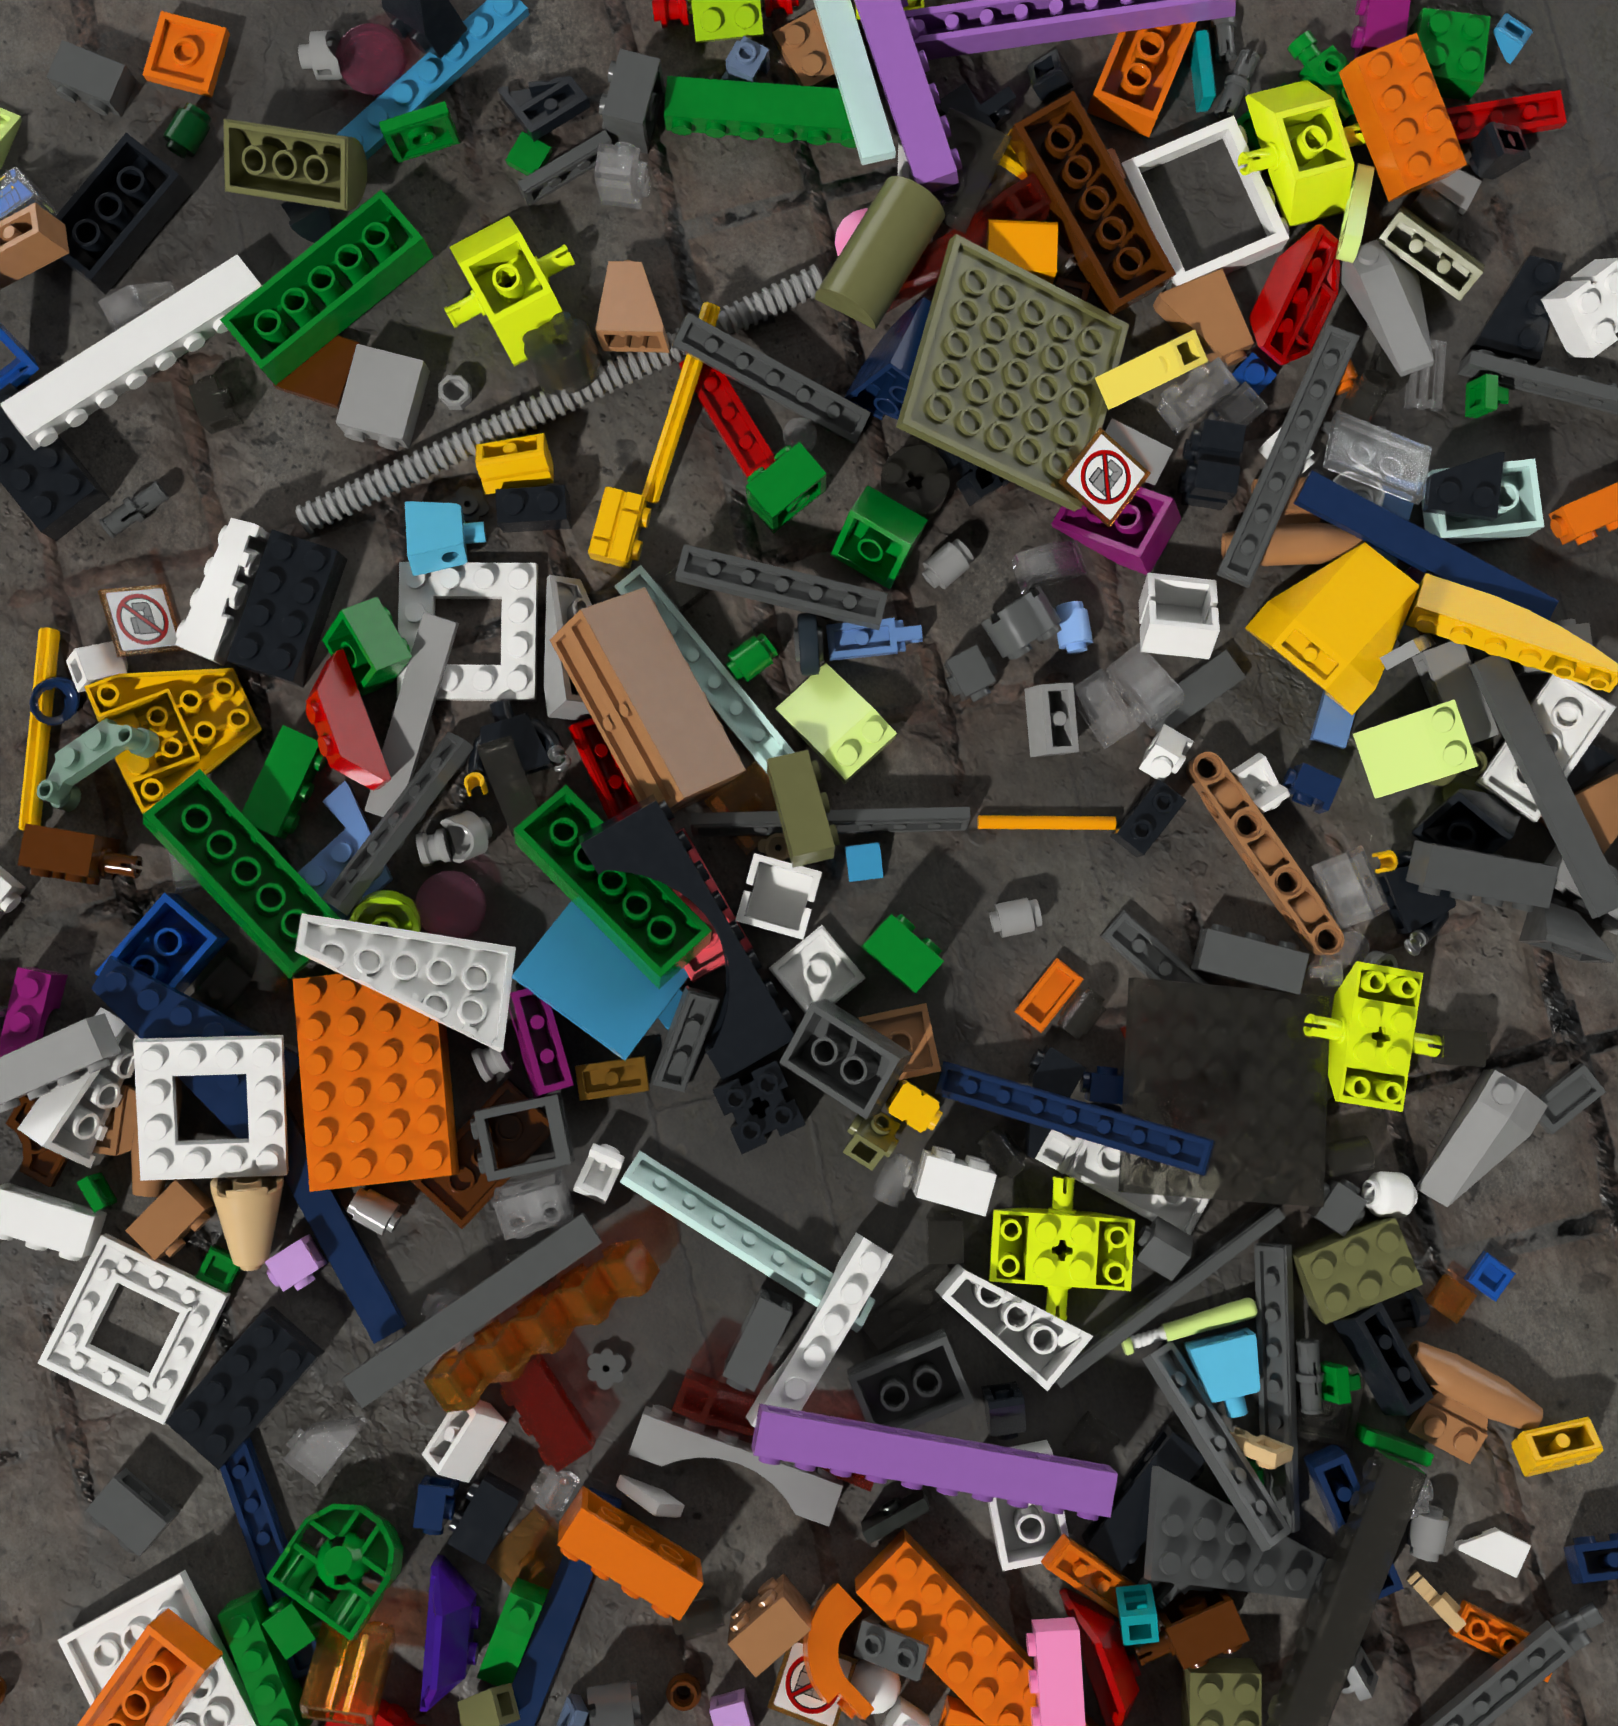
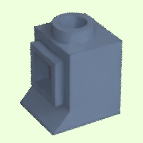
M743 36L741 41H736L726 58V71L721 80L756 82V74L759 70L767 74L770 69L769 49Z

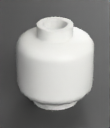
M1380 1171L1374 1172L1364 1182L1361 1198L1367 1201L1365 1206L1371 1214L1377 1217L1392 1216L1394 1218H1404L1411 1213L1414 1205L1417 1203L1418 1193L1411 1179L1404 1173Z

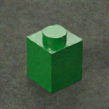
M287 1595L278 1599L268 1608L270 1614L262 1623L285 1660L314 1641L324 1628L315 1614L293 1598L289 1599Z

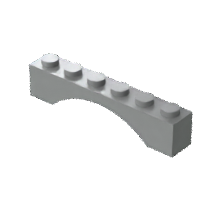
M653 1405L652 1408L645 1406L628 1455L661 1467L679 1460L692 1458H719L738 1463L757 1472L772 1483L787 1500L795 1515L828 1527L830 1526L843 1488V1477L831 1474L828 1468L816 1467L815 1471L801 1470L794 1467L793 1462L780 1460L779 1465L762 1463L758 1460L759 1456L753 1455L752 1444L738 1439L739 1435L731 1430L720 1428L717 1432L706 1428V1423L700 1419L687 1416L684 1420L673 1416V1411L664 1406Z

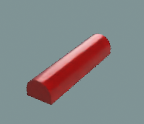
M589 718L568 727L608 820L637 804L636 797L593 719Z

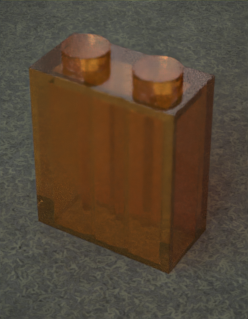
M323 1621L299 1703L302 1718L354 1726H375L396 1645L394 1628H390L384 1622L371 1621L365 1625L356 1640L350 1641Z

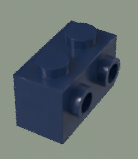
M1618 1533L1608 1534L1610 1541L1596 1542L1595 1536L1573 1538L1574 1545L1563 1547L1572 1584L1618 1579Z

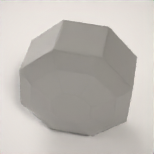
M447 375L438 383V397L449 410H463L472 401V387L462 375Z

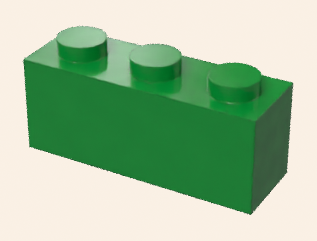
M282 725L242 810V814L255 828L286 839L288 834L291 835L295 831L300 816L297 815L302 803H306L313 793L314 784H312V781L317 771H322L327 763V758L320 753L318 740Z

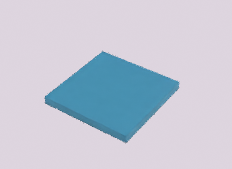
M572 901L512 975L515 981L529 989L534 995L624 1061L627 1060L689 977L683 967L664 986L658 989Z

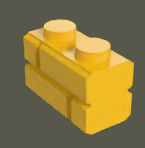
M544 433L476 445L475 463L486 495L496 493L495 489L539 487L554 483V465Z
M608 486L605 487L588 549L591 559L627 569L631 568L632 560H639L643 541L638 540L641 527H648L652 511L651 508L647 507L646 497Z
M906 1079L899 1080L885 1103L886 1109L891 1115L902 1122L905 1121L907 1125L920 1133L927 1128L933 1130L943 1114L939 1109L940 1102L935 1097L922 1089L920 1090Z
M1589 1417L1522 1431L1511 1442L1512 1449L1525 1477L1572 1467L1575 1464L1589 1463L1603 1452V1446Z

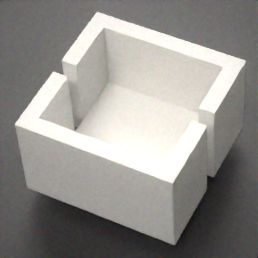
M1618 258L1594 259L1571 276L1572 281L1563 282L1541 299L1569 357L1594 358L1618 340Z
M1147 573L1139 599V624H1141L1140 652L1210 659L1220 632L1219 611L1216 608L1218 604L1216 580Z
M754 853L746 884L752 885L754 888L752 892L743 891L736 921L804 940L812 909L806 908L807 901L814 903L822 872L803 866L793 868L792 863Z
M935 1145L932 1146L931 1151L923 1149L912 1187L915 1196L986 1217L997 1176L989 1167L990 1164L986 1163L987 1160L971 1155H966L965 1160L955 1158L956 1154L952 1150Z

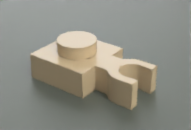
M1238 1427L1235 1428L1234 1433L1230 1431L1243 1454L1248 1458L1256 1460L1255 1463L1262 1468L1276 1469L1292 1461L1294 1447L1265 1435L1254 1436Z
M1416 1569L1406 1578L1409 1584L1456 1633L1467 1624L1457 1614L1462 1608L1446 1591L1439 1595Z

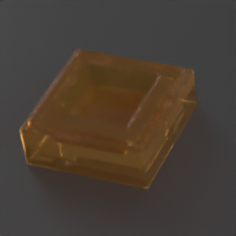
M1444 1273L1425 1301L1457 1324L1477 1295L1450 1275Z

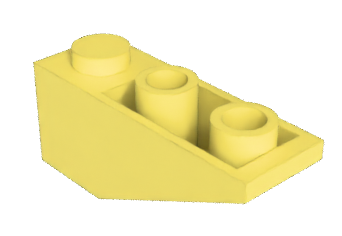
M1194 329L1095 377V380L1109 410L1208 362V359Z

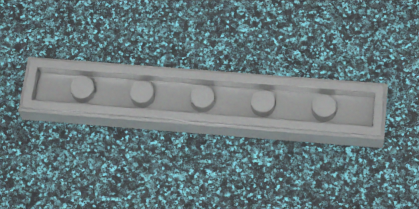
M423 612L411 652L412 658L407 665L382 749V755L391 780L378 790H370L364 810L366 812L384 817L414 776L459 626L457 622Z

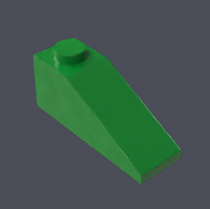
M516 1577L476 1678L496 1686L508 1683L512 1685L545 1602L548 1589Z

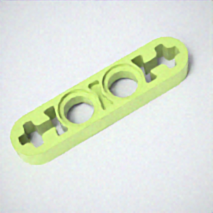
M1357 163L1355 167L1350 198L1345 206L1335 258L1337 260L1353 263L1357 256L1363 236L1375 167Z

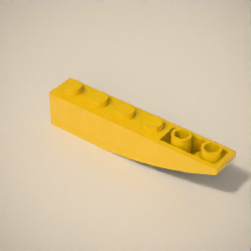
M1427 573L1421 580L1405 625L1416 628L1423 633H1431L1449 639L1456 644H1464L1485 651L1490 655L1500 656L1518 662L1523 666L1533 667L1554 674L1562 679H1569L1587 685L1595 690L1610 693L1618 684V663L1563 627L1497 596Z

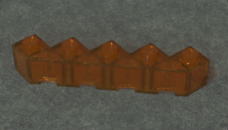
M641 1239L612 1243L602 1250L603 1258L589 1267L582 1263L559 1278L562 1284L545 1296L540 1290L516 1306L519 1312L502 1324L496 1319L473 1334L475 1341L458 1352L453 1347L441 1355L423 1381L445 1412L471 1410L479 1403L480 1396L490 1383L512 1382L519 1378L532 1355L553 1354L560 1351L566 1345L567 1338L576 1326L598 1325L605 1321L618 1298L640 1297L646 1294L651 1289L652 1283L660 1269Z

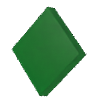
M445 101L379 122L382 134L398 163L460 144L461 142Z

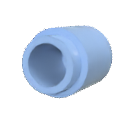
M1071 601L1056 606V612L1062 620L1058 623L1062 629L1057 633L1059 649L1067 650V654H1079L1087 651V646L1093 643L1088 610L1084 608L1083 602Z

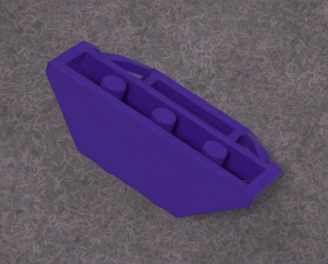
M437 1555L430 1571L420 1712H427L465 1679L471 1665H476L479 1643L473 1642L474 1629H479L481 1621V1606H476L477 1593L445 1555Z

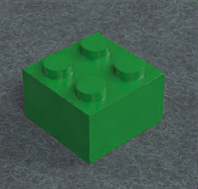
M1422 8L1411 25L1409 35L1417 32L1441 97L1469 101L1482 85L1491 16Z
M798 442L793 447L787 445L775 455V462L767 469L763 467L758 468L747 479V503L773 534L826 491L827 473L801 442Z
M867 485L851 508L830 555L890 590L905 567L928 520Z
M378 597L342 609L322 639L331 656L337 650L344 649L361 697L391 685L412 658L408 642L400 636L393 624L391 613L386 607H383Z
M890 914L866 939L861 947L913 993H917L944 962L939 957L942 950L929 938L926 937L921 941L912 932L916 927L902 914H899L897 917Z

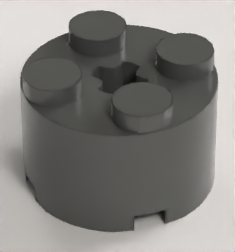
M1040 585L1031 589V592L1025 596L1021 595L990 615L993 622L989 618L981 622V625L1002 658L1008 656L1010 660L1017 659L1033 649L1030 642L1035 639L1045 641L1062 630L1058 624L1062 620Z
M627 1680L587 1687L590 1726H641L637 1681L630 1682Z

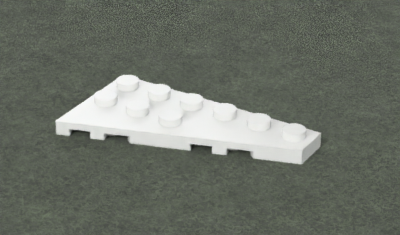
M301 914L295 952L500 1053L503 1051L516 947Z

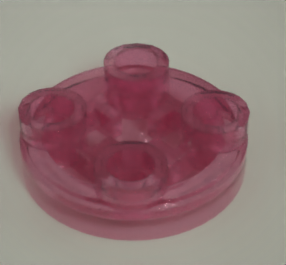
M366 23L350 29L341 38L336 50V58L344 81L354 90L364 94H372L377 98L403 75L407 64V57L398 37L390 29L379 24Z
M443 871L434 874L422 884L416 896L415 907L420 916L421 926L430 934L465 938L480 928L486 914V897L480 884L471 876L458 871Z

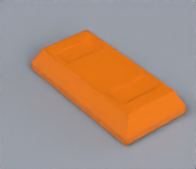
M1056 958L1014 1012L1042 1033L1084 979L1060 959Z

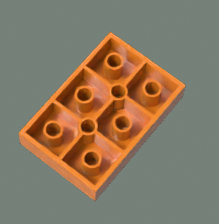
M342 974L293 979L309 1191L314 1192L460 1174L447 1026Z

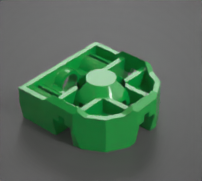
M331 1504L304 1519L266 1579L348 1640L353 1641L357 1639L377 1609L386 1589L391 1586L401 1572L404 1547L395 1527L380 1515L375 1514L368 1506ZM366 1517L377 1524L367 1540L364 1538L360 1539L356 1533ZM311 1526L328 1537L321 1545L319 1551L308 1543L301 1541L304 1538L303 1534ZM345 1538L342 1546L333 1547L332 1542L334 1540ZM370 1568L383 1577L375 1592L361 1583L364 1580L362 1577L365 1573L369 1572ZM346 1574L351 1579L350 1582L344 1584L337 1581V1576ZM318 1577L326 1586L340 1591L334 1602L320 1591L312 1588Z

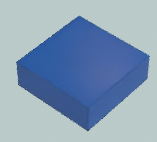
M1483 1251L1463 1279L1496 1302L1516 1273L1488 1252Z

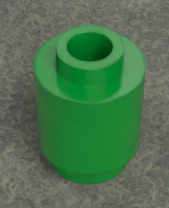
M763 633L757 637L752 635L727 654L730 661L725 665L737 681L743 678L748 683L773 664L772 659L778 656V653Z

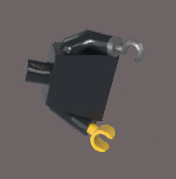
M500 700L490 704L495 723L480 727V735L474 740V748L468 761V775L464 778V786L469 797L472 796V789L477 786L481 787L482 793L485 795L488 793L485 778L487 783L495 786L553 767L556 772H562L571 765V758L566 755L558 734L541 719H532L527 713L514 716L510 700ZM554 762H556V763H562V762H564L563 764H561V765H559V766H555V765H554Z
M1400 849L1375 852L1372 854V858L1378 857L1381 866L1379 869H1375L1374 874L1398 934L1413 932L1410 935V940L1406 939L1404 941V946L1410 955L1416 956L1420 953L1421 948L1438 934L1449 919V910L1456 906L1455 898L1449 897L1450 891L1441 890L1440 896L1418 892L1419 885L1406 881L1412 855L1411 851Z

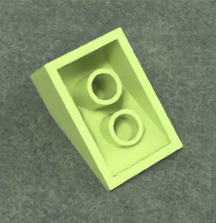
M826 662L820 667L819 674L811 675L775 708L844 784L892 742L897 735L895 730Z
M1456 699L1353 734L1375 799L1469 770L1479 765Z

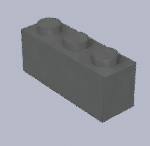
M1212 924L1211 929H1200L1191 966L1192 970L1288 994L1300 995L1310 955L1300 952V945L1286 941H1279L1278 946L1265 943V936L1249 932L1245 933V937L1232 935L1233 928L1218 924Z

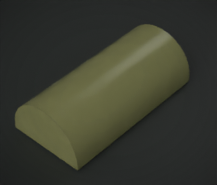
M223 119L225 192L346 211L353 210L360 203L367 183V160L363 146L356 138Z
M901 176L887 178L816 291L815 300L876 330L945 218L944 209L938 199L925 187L911 179Z

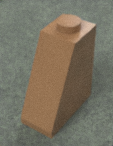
M631 260L608 261L595 328L603 351L670 353L671 346L642 262Z
M1223 269L1159 293L1153 304L1155 312L1180 335L1195 329L1208 361L1215 367L1223 363H1227V366H1232L1247 358L1246 354L1254 344Z
M1618 772L1610 773L1573 792L1603 855L1618 836ZM1541 815L1538 819V822L1547 828L1546 823Z

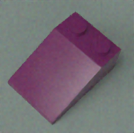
M1136 485L1111 520L1084 497L1082 508L1075 512L1061 506L1051 525L1053 528L1113 562L1147 575V573H1151L1181 520V515L1174 498Z

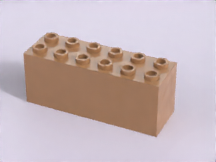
M645 587L580 609L550 639L553 648L638 802L654 794L658 803L665 799L672 813L712 796L746 771L740 756L727 737L723 725L711 708L706 694L700 688L688 662L684 659L671 631L667 628L655 602L651 599Z

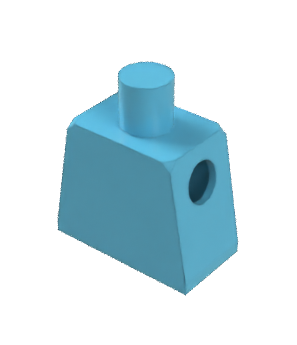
M405 502L407 557L413 576L464 565L468 562L467 544L487 542L484 521L465 523L462 507L457 503Z
M1246 1327L1184 1342L1186 1353L1199 1383L1212 1403L1224 1401L1227 1417L1229 1418L1242 1417L1248 1414L1244 1396L1260 1391L1256 1334Z

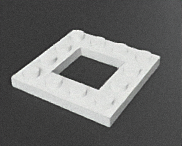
M399 562L398 633L408 642L410 653L412 652L423 612L435 615L436 599H502L501 665L447 664L436 700L500 701L509 699L510 701H537L538 564L467 562L464 565L413 576L409 562ZM408 663L397 676V699Z
M283 1035L136 1039L133 1042L140 1181L283 1176L288 1174ZM246 1074L249 1138L178 1141L175 1076Z
M107 1233L102 1234L38 1364L165 1425L167 1419L172 1415L231 1294L225 1293L160 1259L154 1260L148 1253ZM119 1284L179 1312L150 1373L90 1344Z

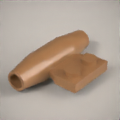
M1298 477L1259 566L1311 565L1333 562L1365 541L1333 524L1321 523L1320 517L1293 504L1307 478ZM1254 479L1251 484L1252 493L1258 479ZM1235 531L1222 534V559L1226 554Z
M175 1076L177 1126L179 1129L183 1094L182 1081ZM122 1084L120 1088V1094L123 1095L117 1108L112 1107L105 1122V1126L108 1127L103 1141L97 1140L92 1153L118 1156L131 1151L132 1194L142 1197H159L164 1191L167 1180L140 1181L136 1089L132 1085Z
M1414 1341L1408 1347V1351L1424 1380L1435 1389L1432 1392L1434 1398L1410 1416L1405 1425L1408 1432L1471 1464L1488 1436V1419L1524 1431L1536 1429L1540 1425L1543 1418V1408L1507 1380L1458 1354L1432 1345Z

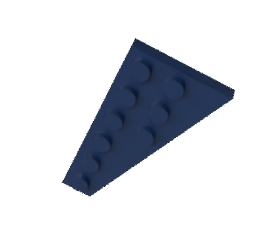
M114 956L109 957L91 988L140 1039L262 1035ZM284 1046L286 1089L299 1067V1054ZM246 1074L177 1076L238 1139L249 1138Z

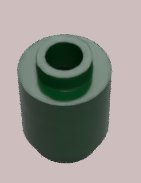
M186 103L184 108H179L163 134V138L168 142L166 144L167 149L181 158H185L186 155L194 157L210 130L208 126L211 121L210 116L191 103Z

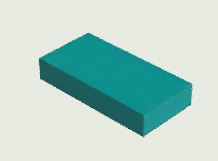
M1202 30L1195 31L1188 47L1196 113L1208 111L1216 97L1209 32Z

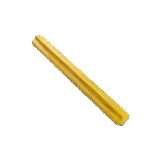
M704 302L698 318L715 327L720 307L710 302ZM686 354L642 492L647 502L657 504L660 500L703 366L701 361Z
M43 627L38 631L33 689L43 680L56 676L60 631L57 629ZM55 687L43 692L38 700L40 711L47 717H52ZM31 711L18 826L19 830L24 831L25 823L41 826L43 800L37 796V787L41 781L46 779L51 725L38 721Z

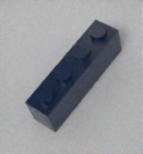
M1334 1443L1304 1456L1305 1464L1358 1589L1370 1602L1404 1589L1347 1454Z

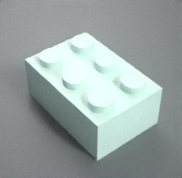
M1535 458L1503 463L1498 514L1495 520L1486 521L1423 512L1425 530L1451 544L1524 537L1544 527ZM1449 468L1431 470L1419 480L1422 510L1424 507L1427 477Z

